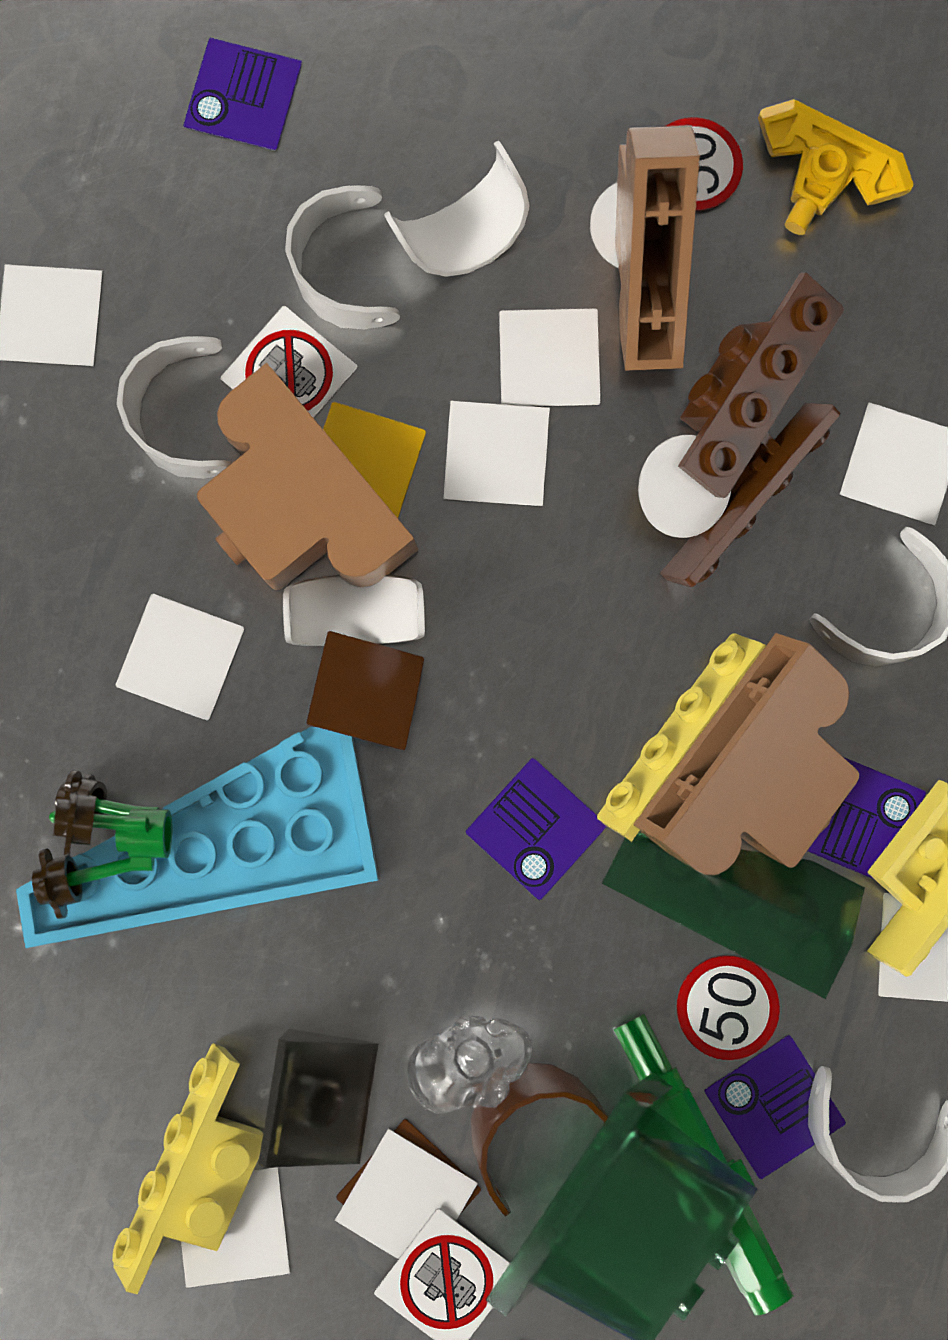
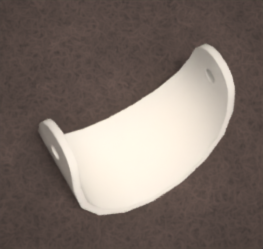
M499 140L493 143L496 148V161L489 173L474 189L455 203L417 220L401 221L393 217L389 211L384 213L390 227L411 260L425 272L445 277L471 273L492 263L509 249L524 228L530 207L526 186Z
M343 186L321 191L298 207L287 226L285 252L303 299L320 318L340 328H378L391 325L400 319L399 310L393 307H362L340 304L316 292L301 276L302 253L311 233L330 217L347 211L366 209L378 204L382 200V193L379 188L373 186Z
M187 336L156 342L134 356L119 379L116 405L125 430L157 466L178 477L212 478L233 462L171 458L149 447L140 424L142 398L151 380L169 364L187 358L207 356L219 352L222 349L221 340L214 337Z
M905 527L901 531L900 536L906 547L919 559L934 581L937 606L932 626L918 645L907 652L892 654L865 648L844 635L824 617L814 614L809 620L815 631L832 649L852 662L875 667L903 662L926 653L944 642L948 637V560L936 545L910 527Z
M339 575L299 581L290 584L284 589L283 617L286 643L304 646H324L328 631L376 644L412 641L420 639L425 635L422 584L416 579L387 575L380 582L372 586L357 587L348 584Z
M821 1066L812 1084L808 1110V1127L817 1151L854 1189L880 1202H909L931 1192L948 1172V1100L945 1101L941 1108L935 1134L925 1155L908 1170L886 1177L859 1175L842 1166L829 1135V1100L832 1074L830 1068Z

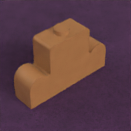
M692 125L628 128L626 145H619L615 247L621 278L619 327L625 371L683 368L700 159Z
M267 362L230 391L221 401L217 412L218 425L227 440L241 456L198 491L197 499L223 530L215 540L237 566L247 559L260 577L272 589L281 590L328 552V558L344 581L357 587H369L380 582L418 551L414 537Z
M775 633L633 825L667 853L705 875H717L726 871L736 861L740 853L742 839L754 849L789 868L796 866L817 836L829 825L832 816L859 780L857 769L818 734L820 727L825 728L834 724L843 715L848 705L849 689L843 675L811 644Z

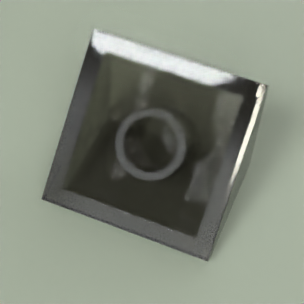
M288 1029L278 1039L258 1165L265 1168L360 1164L379 1044L364 1040Z

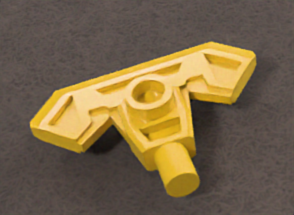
M795 99L763 108L759 113V125L771 157L801 154L790 198L795 205L784 224L794 234L804 235L814 215H822L852 180H854L867 205H874L910 193L914 186L903 153Z

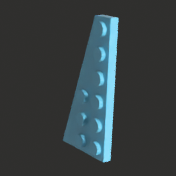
M311 726L281 741L279 745L252 760L243 762L166 805L162 810H170L173 826L172 846L169 857L154 858L153 871H130L82 883V899L78 903L67 905L68 914L66 918L57 919L54 909L50 904H39L33 891L32 881L17 888L16 893L25 948L378 881L379 875L354 739L351 736ZM115 836L85 853L73 857L78 870L130 858L128 852H119L117 850Z

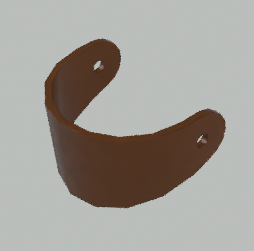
M522 1063L500 1071L481 1090L471 1116L472 1148L490 1197L505 1217L511 1213V1210L487 1170L488 1147L498 1127L517 1109L539 1099L565 1097L586 1104L602 1119L616 1142L622 1140L611 1119L591 1091L576 1076L552 1064Z

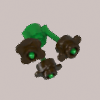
M72 770L68 774L66 781L58 789L55 799L56 811L49 814L50 822L54 823L53 836L66 837L64 855L67 856L53 859L52 853L48 848L40 850L39 861L41 868L34 870L32 873V887L39 904H50L54 909L57 919H63L68 914L67 905L81 901L82 883L130 871H153L154 858H168L171 852L173 826L170 810H159V807L134 806L107 800L106 786L103 782L96 781L95 776L92 774H86L82 777L80 771ZM93 828L116 830L117 850L119 852H128L130 858L78 870L74 859L70 856L71 844L90 845Z

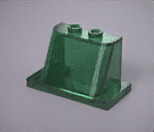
M654 1072L623 1094L486 1298V1301L505 1317L533 1289L538 1288L631 1340H655L672 1314L684 1322L705 1291L695 1281L707 1263L719 1271L740 1239L732 1234L730 1230L758 1189L656 1112L673 1087Z

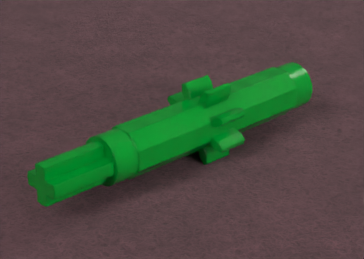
M645 1014L614 1029V1032L641 1083L638 1088L648 1105L647 1109L685 1182V1186L674 1191V1194L687 1219L693 1217L696 1220L701 1216L703 1217L740 1292L744 1294L755 1316L763 1315L779 1308L793 1297V1293L770 1244L744 1196L746 1195L745 1191L753 1188L755 1184L742 1159L726 1161L689 1087H686L677 1067L672 1068Z

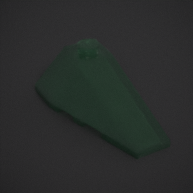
M638 833L632 842L624 837L601 884L826 999L853 944L865 887L812 860L801 859L796 866L789 868L762 852L740 849L736 861L726 871L717 875H705L667 853L643 833Z

